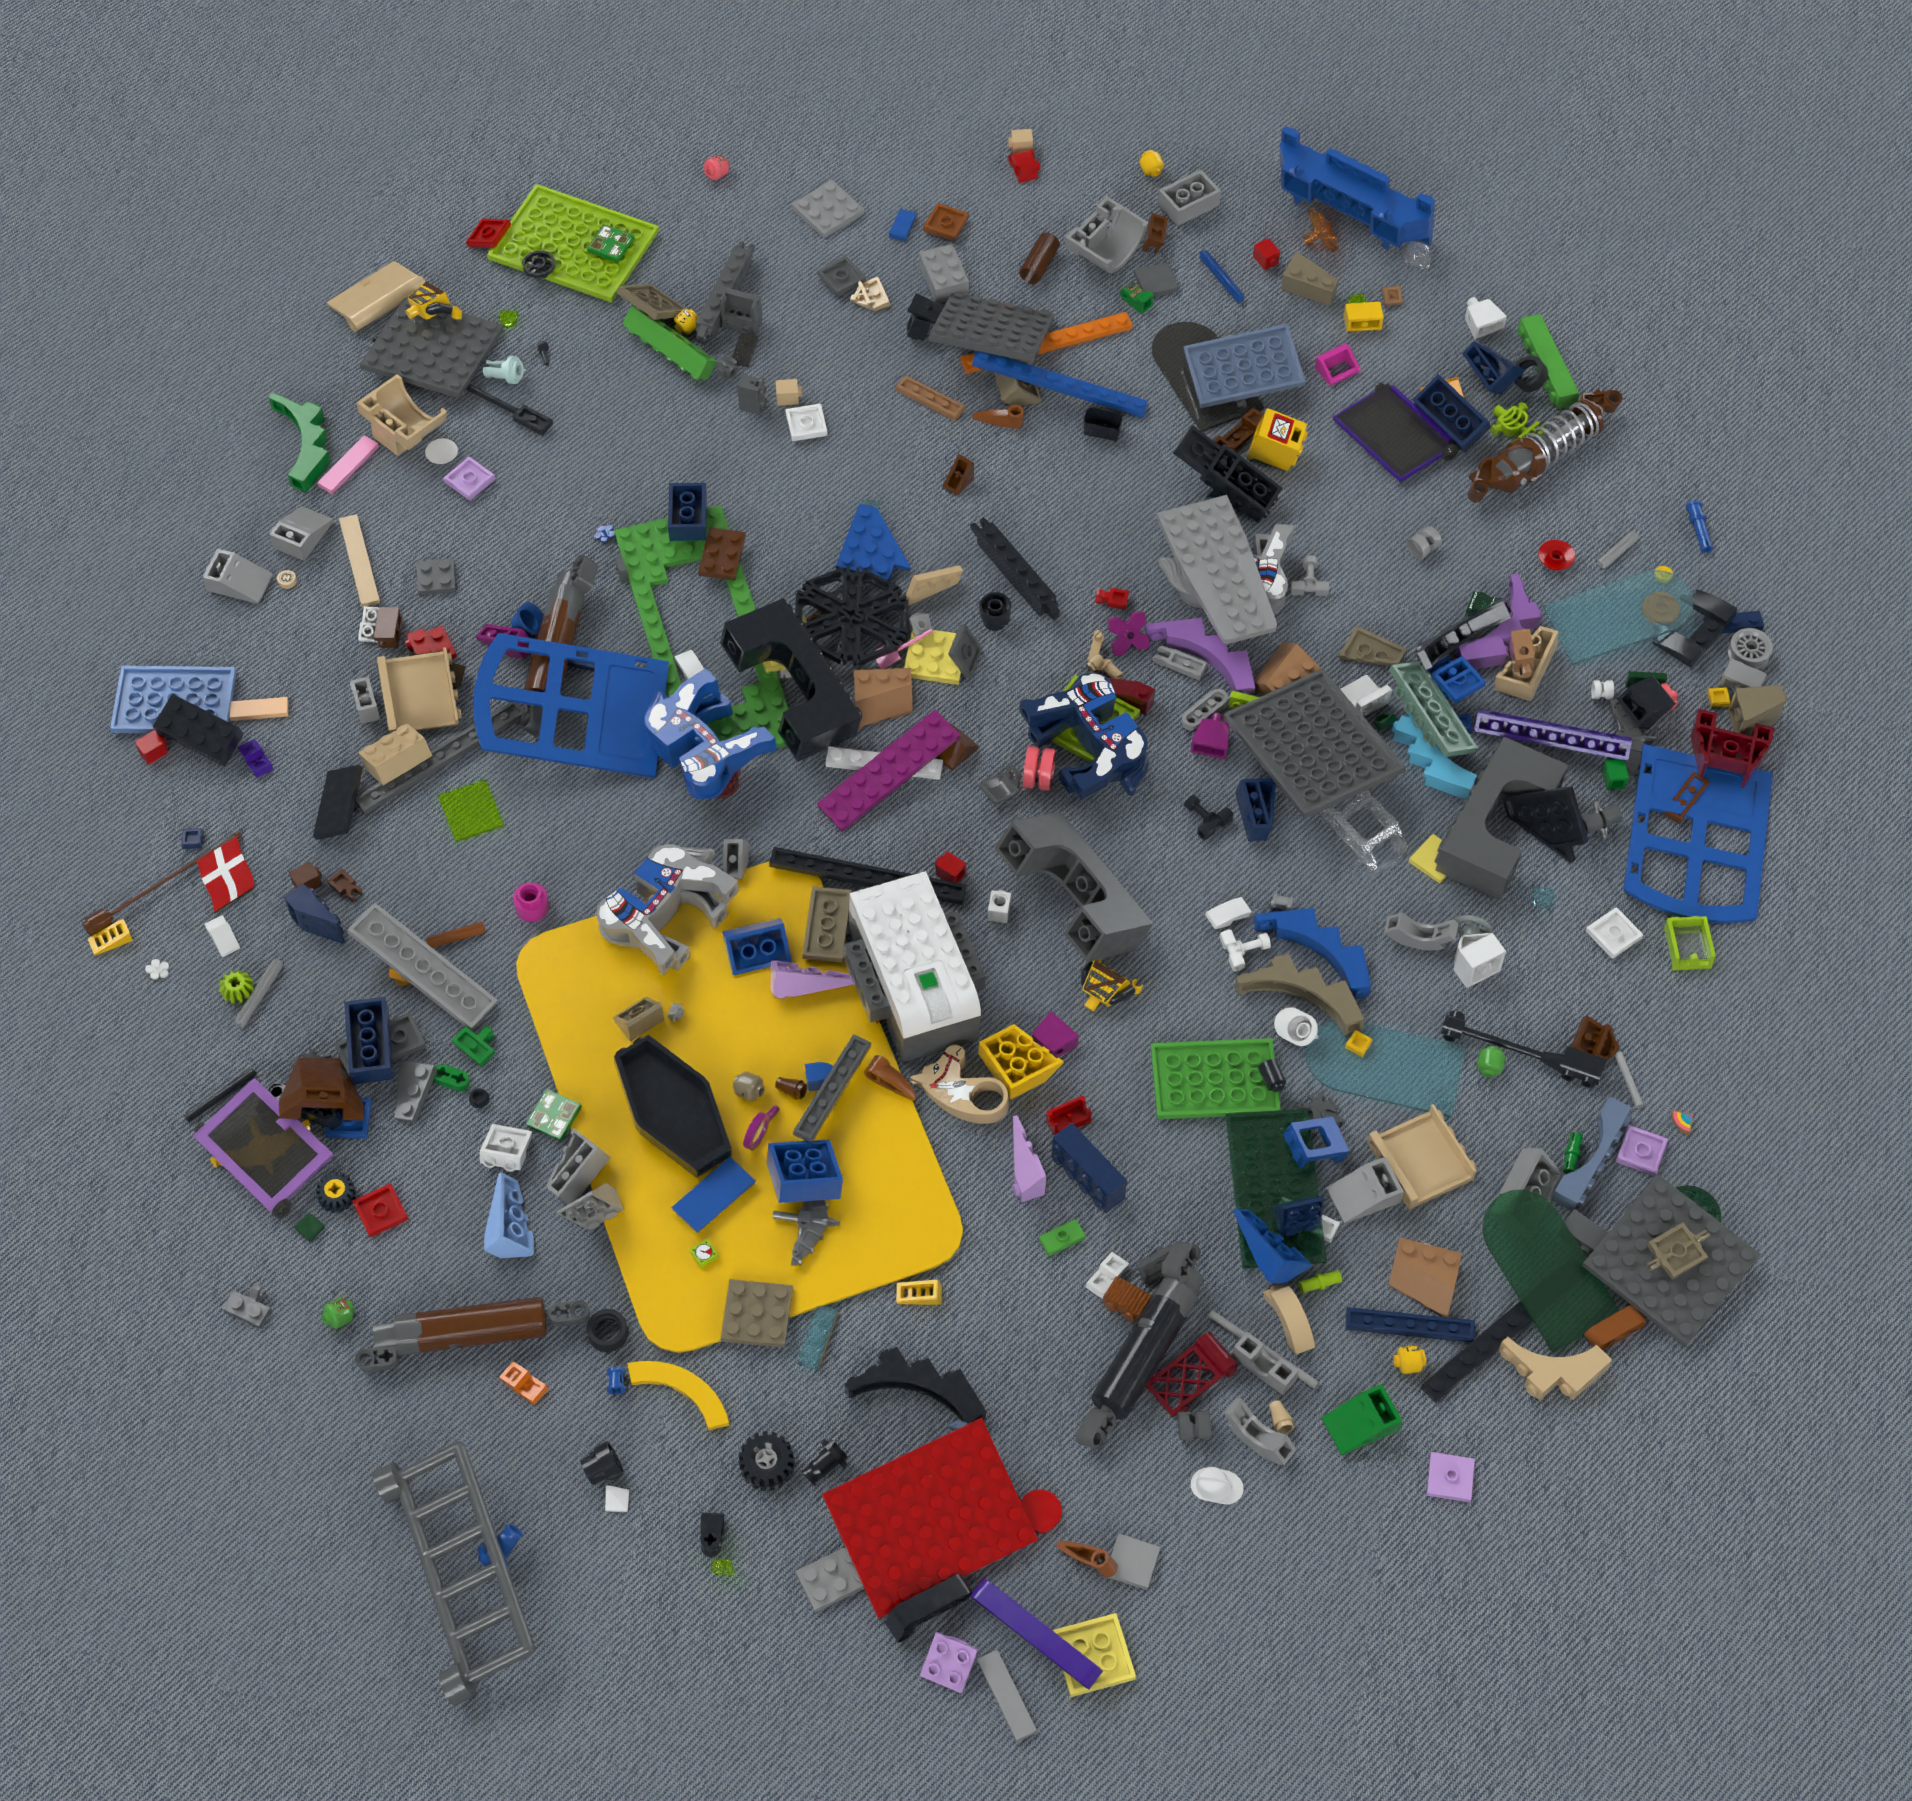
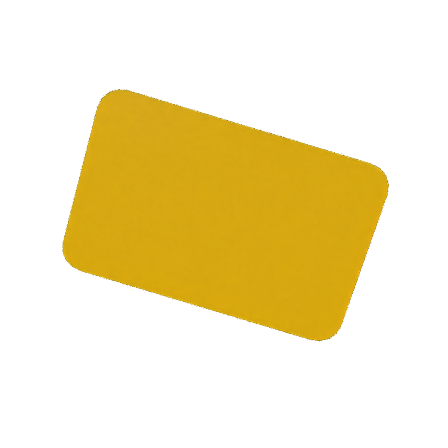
M769 862L747 868L743 879H736L739 884V892L727 904L728 916L716 929L711 926L707 916L699 908L681 903L675 915L659 931V933L689 947L691 957L678 971L671 966L662 975L659 973L655 962L647 957L641 949L612 944L605 940L600 933L597 916L543 932L530 939L521 949L516 962L518 980L558 1094L582 1105L580 1112L570 1127L571 1131L573 1128L611 1157L590 1185L592 1191L605 1183L614 1187L622 1204L623 1211L619 1212L616 1217L603 1222L639 1325L650 1342L662 1350L676 1353L694 1351L721 1341L729 1279L793 1285L790 1318L934 1269L952 1258L960 1247L963 1235L960 1214L913 1101L876 1084L864 1074V1071L875 1055L883 1056L889 1061L890 1066L900 1074L901 1072L880 1021H878V1024L876 1022H869L855 985L794 997L787 996V998L782 999L775 997L771 992V967L737 975L732 974L722 932L781 918L784 923L792 960L790 963L798 964V967L801 969H806L810 966L816 967V969L822 971L821 973L831 970L850 974L844 957L843 962L803 959L802 957L812 886L824 887L818 876L769 867ZM645 997L661 1003L664 1021L637 1038L650 1035L706 1078L710 1084L732 1148L731 1158L756 1180L754 1185L698 1233L679 1217L671 1207L722 1163L696 1178L641 1136L635 1128L614 1064L616 1052L621 1048L629 1047L637 1038L630 1041L615 1023L613 1017ZM673 1003L678 1005L681 1003L682 1009L685 1010L680 1021L676 1019L675 1022H672V1019L667 1017ZM854 1034L871 1042V1048L814 1139H830L843 1178L841 1198L824 1200L825 1203L829 1204L827 1209L828 1217L839 1221L840 1226L826 1227L822 1234L824 1236L823 1240H819L813 1247L814 1252L812 1254L809 1253L802 1260L801 1266H791L792 1250L798 1239L799 1229L797 1222L773 1219V1212L781 1211L799 1214V1210L803 1207V1201L778 1202L766 1164L768 1143L805 1141L794 1136L793 1131L818 1090L808 1091L807 1085V1092L804 1098L795 1100L783 1091L775 1088V1083L778 1077L803 1080L807 1084L805 1064L825 1062L834 1066ZM743 1072H750L760 1076L765 1086L763 1095L755 1101H748L738 1097L733 1089V1082L737 1075ZM774 1105L778 1106L779 1112L770 1121L759 1146L753 1151L743 1146L744 1137L754 1117L759 1112L767 1113ZM708 1239L718 1253L719 1258L700 1268L690 1254L689 1249Z

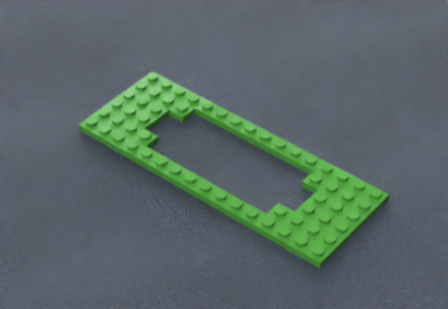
M721 505L707 508V535L709 527L729 530ZM667 517L616 529L614 532L652 658L669 661L665 694L670 697L681 686V682L651 587L668 583L665 568L700 560L701 563L706 540L669 541ZM739 564L736 580H726L737 617L756 610L741 564ZM763 663L754 666L759 683L742 687L746 703L733 705V714L731 716L719 718L706 724L720 742L746 733L753 726L756 728L764 726L775 737L777 748L787 746L779 735L778 729L783 712L789 710L777 672L771 671L766 673Z

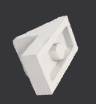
M223 915L205 923V927L222 957L240 949L231 927Z

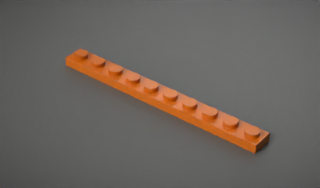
M1127 312L1049 332L1037 355L1132 329L1133 324ZM975 353L960 357V362L966 374L984 370L972 366Z

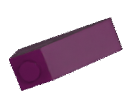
M486 624L475 636L477 640L490 646L498 633L529 638L523 629ZM518 642L517 646L528 648L529 644ZM508 650L505 654L510 657L524 659L529 653Z

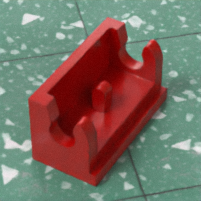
M1080 1096L1046 1112V1123L1055 1136L1071 1123L1077 1128L1091 1123V1109H1087L1085 1097Z

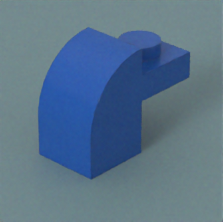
M825 1062L805 1064L808 1091L820 1089L833 1065Z

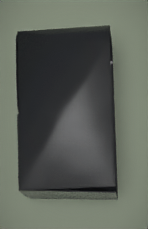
M1093 407L1088 408L1084 417V435L1117 441L1123 416L1112 411Z

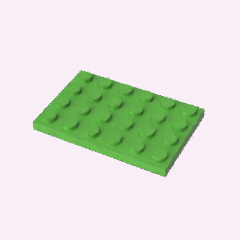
M1273 1038L1151 1043L1157 1119L1280 1114L1279 1091H1268L1258 1070V1066L1264 1061L1275 1059Z

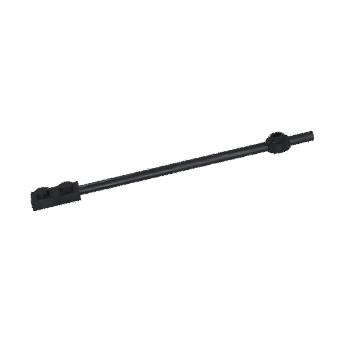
M374 336L372 341L375 342L378 336ZM471 384L465 389L514 414L513 421L542 436L553 425V419L524 404L518 409Z

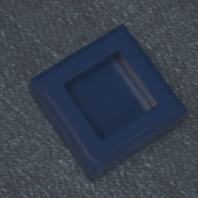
M183 829L182 849L202 848L203 829Z

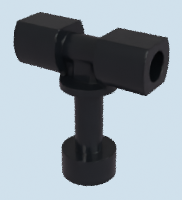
M1194 794L1184 803V807L1189 811L1195 810L1204 818L1203 824L1197 829L1198 836L1203 840L1212 836L1219 825L1224 827L1233 820L1234 814L1229 808L1225 807L1217 814L1215 812L1209 813L1200 805V799Z

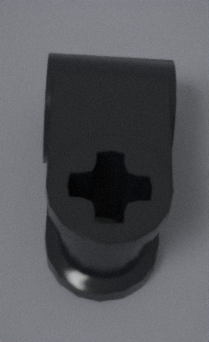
M702 1512L700 1525L701 1549L705 1556L715 1557L721 1551L724 1513Z

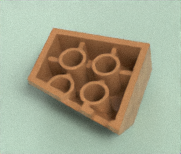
M1282 642L1255 677V689L1264 696L1321 670V667L1297 643Z
M911 668L854 670L855 706L862 713L858 730L871 723L875 725L881 720L887 718L894 719L913 712Z

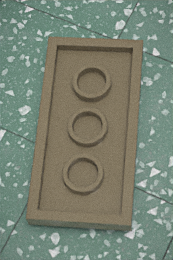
M812 886L802 953L803 959L843 962V944H845L849 896L852 890Z

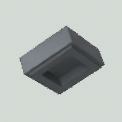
M622 556L616 557V569L622 583L627 582V570Z

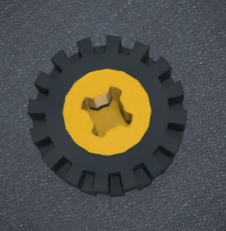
M333 1172V1176H330V1173L326 1174L327 1178L322 1177L320 1179L321 1183L318 1182L316 1188L320 1205L326 1211L330 1209L332 1213H335L336 1209H338V1212H342L341 1208L343 1207L347 1210L349 1208L348 1204L352 1205L353 1199H356V1190L352 1179L350 1180V1177L348 1175L345 1176L342 1172L339 1175L337 1172Z

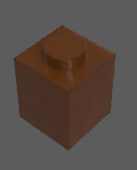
M310 861L289 872L295 888L303 883L308 889L312 888L313 890L322 886L320 880L322 874L317 866L313 867Z

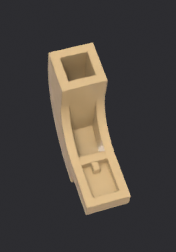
M1281 1284L1263 1291L1264 1299L1273 1307L1282 1323L1288 1347L1296 1355L1315 1348L1308 1319L1293 1290L1289 1286L1284 1287Z

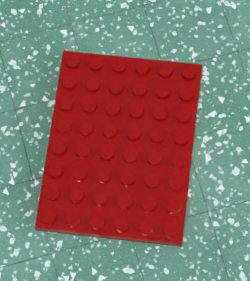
M982 1418L821 1494L877 1618L890 1613L894 1607L957 1574H961L964 1577L1038 1540Z

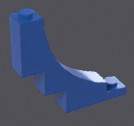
M1314 908L1255 914L1253 923L1255 931L1274 929L1276 938L1296 942L1315 951L1332 965L1342 981H1346L1354 998L1362 999L1369 996L1371 984L1362 945L1342 947L1338 926L1318 928Z

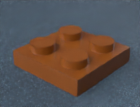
M937 203L923 225V231L955 242L969 219V213Z

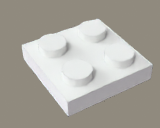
M821 404L785 409L792 441L828 436Z
M1617 907L1586 928V932L1612 959L1643 937V934Z

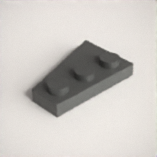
M400 1060L395 1118L398 1121L416 1124L437 1072V1068L434 1065Z

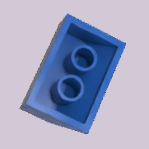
M781 918L722 932L733 975L771 967V961L792 962L785 927Z

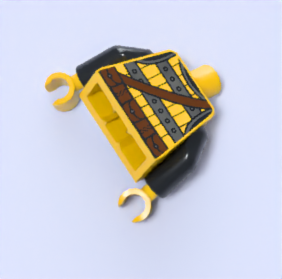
M427 281L408 296V302L411 307L405 310V313L410 319L419 315L427 320L439 313L451 314V317L454 319L462 318L463 311L458 306H453L452 308L446 292Z
M1102 959L1088 962L1081 971L1082 990L1090 996L1084 1006L1093 1012L1100 1002L1109 1007L1128 999L1133 994L1141 993L1143 984L1139 987L1135 986L1138 980L1133 979L1131 985H1129L1130 982L1126 978L1101 964Z

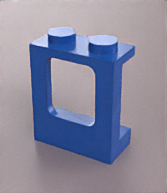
M1333 1116L1293 1122L1283 1134L1299 1169L1304 1168L1309 1161L1332 1158L1334 1163L1342 1162L1349 1152ZM1318 1128L1326 1147L1310 1150L1306 1147L1299 1131Z

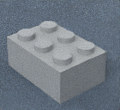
M1199 170L1160 189L1158 206L1179 226L1219 206L1221 190L1202 170Z
M953 244L919 252V267L936 303L948 301L951 293L962 292L964 295L969 296V280Z

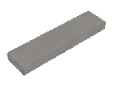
M998 1650L978 1658V1665L1015 1741L1019 1742L1036 1734L1035 1725Z

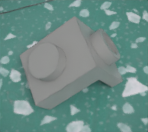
M916 613L911 615L908 620V626L912 628L914 636L921 635L932 629L928 614Z

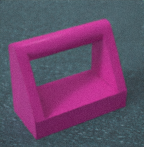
M1347 343L1316 358L1315 369L1329 386L1361 371ZM1343 361H1346L1351 369L1334 377L1331 376L1328 370Z

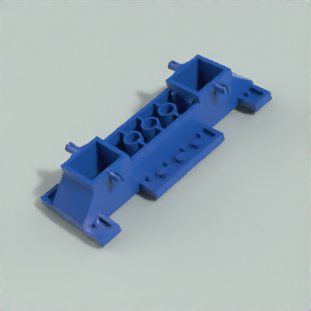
M1287 126L1282 129V141L1280 142L1281 189L1293 195L1294 203L1300 204L1301 199L1311 203L1315 198L1370 226V233L1382 240V247L1384 249H1388L1390 244L1400 248L1403 243L1416 240L1427 245L1432 242L1435 200L1431 196L1419 193L1416 200L1409 198L1401 192L1389 188L1390 177L1386 174L1380 173L1354 158L1347 157L1338 150L1329 148L1326 155L1318 153L1311 147L1300 144V133L1296 129Z

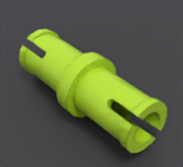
M1339 1270L1326 1274L1318 1273L1315 1274V1277L1298 1281V1288L1301 1294L1317 1289L1321 1291L1327 1286L1342 1283V1276Z

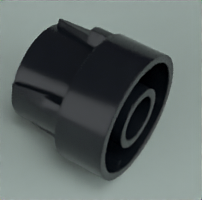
M991 592L984 595L979 603V615L983 620L984 626L989 631L1003 629L1010 620L1011 601L1005 594L1000 592Z
M608 1441L594 1447V1451L589 1453V1456L580 1460L581 1466L592 1485L605 1479L612 1481L624 1474L621 1462Z

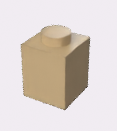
M1032 129L1011 130V137L1008 138V147L1012 148V154L1033 149Z
M797 379L776 380L777 406L799 405L798 397H802L801 386L797 385Z

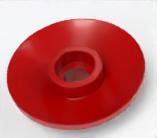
M1562 540L1546 541L1540 546L1538 551L1540 562L1545 567L1557 571L1571 567L1576 557L1572 546Z

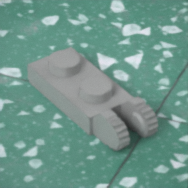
M1159 646L1158 654L1153 657L1154 663L1159 666H1165L1199 681L1208 667L1206 661L1165 646Z

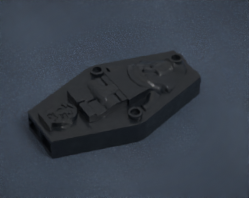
M650 1035L639 1037L629 1047L621 1048L616 1052L614 1064L635 1128L641 1136L696 1178L732 1156V1148L710 1084L703 1075Z

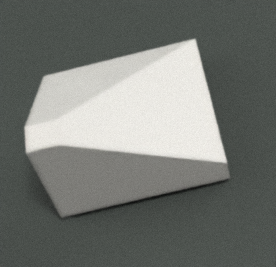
M606 1486L605 1511L628 1512L629 1490Z

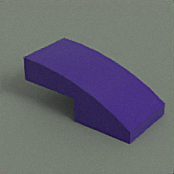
M255 739L237 747L256 778L274 770L271 762Z

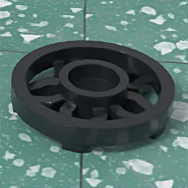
M546 251L530 252L522 261L523 270L527 276L546 278L555 269V259L552 254Z

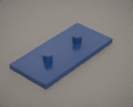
M729 1157L671 1208L698 1233L754 1185L756 1180Z

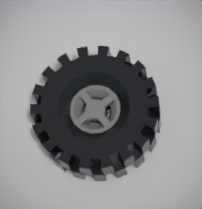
M763 1431V1436H759V1433L754 1434V1439L750 1437L746 1439L747 1444H742L741 1452H739V1466L742 1477H745V1482L747 1484L751 1483L755 1489L757 1486H760L761 1491H765L766 1487H770V1491L775 1490V1485H778L780 1488L783 1486L784 1480L788 1482L790 1474H793L794 1455L788 1441L785 1442V1437L781 1435L778 1438L775 1432H772V1435H768V1431Z

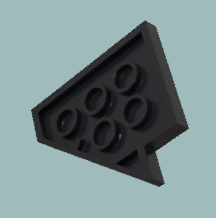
M1573 786L1509 795L1502 798L1508 818L1568 862L1576 860L1572 846L1583 845L1588 842Z

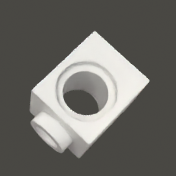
M1003 890L991 891L988 921L1008 922L1011 893Z

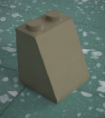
M1782 686L1736 688L1728 709L1733 731L1751 736L1755 723L1766 726L1777 723L1779 716L1782 714L1783 706L1787 702V695L1783 692Z

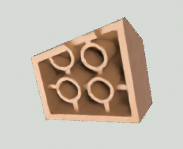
M1399 1238L1388 1286L1409 1298L1416 1299L1427 1309L1438 1312L1441 1317H1448L1462 1253Z

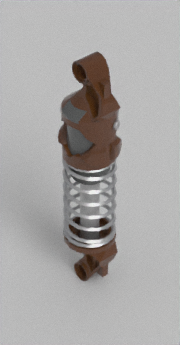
M1599 389L1593 393H1583L1578 401L1570 406L1569 410H1563L1561 416H1554L1552 422H1545L1544 427H1538L1535 429V433H1529L1527 437L1516 438L1507 445V448L1493 458H1485L1478 469L1469 475L1472 481L1467 494L1469 500L1474 503L1481 502L1489 488L1512 493L1525 483H1531L1539 478L1549 465L1555 464L1558 459L1564 458L1566 453H1571L1575 448L1583 445V442H1588L1592 437L1602 432L1604 427L1603 411L1607 413L1615 412L1623 400L1622 394L1617 390L1600 391ZM1569 413L1571 421L1568 422L1563 418V415ZM1556 419H1561L1562 427L1555 424ZM1547 425H1552L1553 433L1546 429ZM1543 430L1544 435L1538 434V431ZM1581 432L1582 439L1577 438L1576 434ZM1571 437L1573 438V445L1567 442ZM1564 443L1565 450L1559 449L1558 446Z

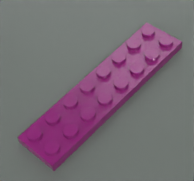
M936 709L933 710L817 803L818 808L841 832L845 831L961 738L960 734Z

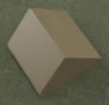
M645 997L613 1017V1019L627 1038L632 1041L664 1021L661 1003Z

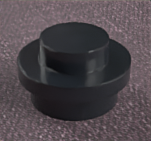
M481 1088L474 1089L469 1095V1102L474 1108H483L490 1101L488 1092Z

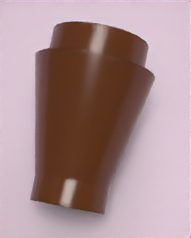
M778 1077L776 1080L775 1088L783 1091L795 1100L804 1098L807 1092V1084L803 1080Z

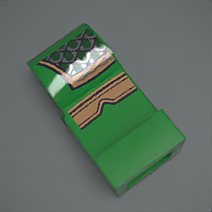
M1130 282L1120 290L1122 299L1141 314L1153 306L1154 294L1149 290L1145 292L1134 282Z

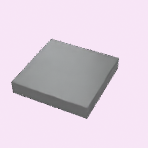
M1118 1533L1111 1557L1118 1564V1569L1112 1577L1108 1578L1148 1590L1161 1547Z

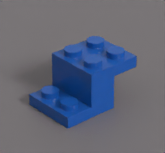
M1447 656L1436 662L1433 667L1427 669L1446 700L1450 698L1454 703L1480 690L1486 684V681L1463 656L1454 661H1451Z

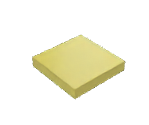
M1432 834L1409 858L1408 862L1440 884L1447 876L1435 871L1437 863L1434 861L1439 853L1437 852L1438 847L1443 840Z

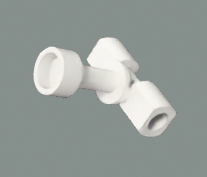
M1232 930L1220 933L1219 938L1223 948L1228 949L1230 954L1228 960L1233 971L1245 968L1244 951L1260 947L1261 950L1271 948L1267 933L1259 934L1256 940L1242 943L1240 940L1236 941Z

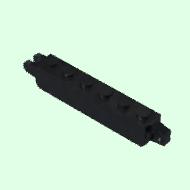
M984 517L979 520L982 528L976 523L970 524L972 532L977 537L979 547L1037 615L1041 616L1046 613L1052 620L1059 618L1060 610L1057 607L1056 595L993 522L989 523Z

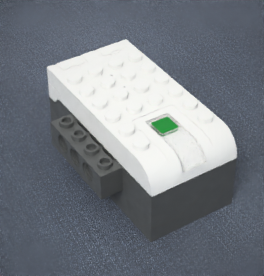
M926 871L850 893L849 933L853 942L843 944V957L869 1022L872 1023L885 1019L902 1063L944 1051L952 1045L961 1046L979 1040L981 1008L976 991L985 989L986 976L958 911L944 915Z

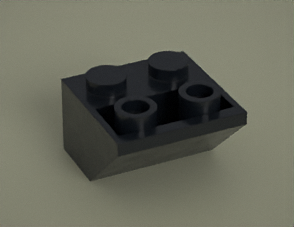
M1654 676L1629 686L1617 698L1638 727L1648 730L1676 704Z

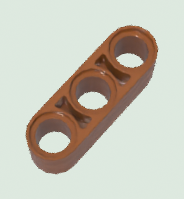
M1629 1305L1589 1328L1584 1333V1336L1592 1347L1597 1345L1601 1350H1605L1644 1327L1647 1320L1633 1305Z

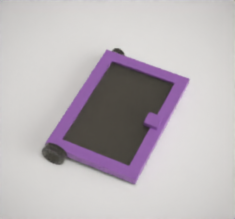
M255 1078L206 1124L201 1122L194 1128L195 1134L193 1137L277 1219L282 1218L290 1211L292 1203L288 1199L334 1156L298 1119H279V1101Z

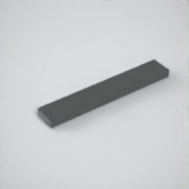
M854 1034L852 1035L793 1131L794 1136L809 1143L813 1142L871 1048V1042Z

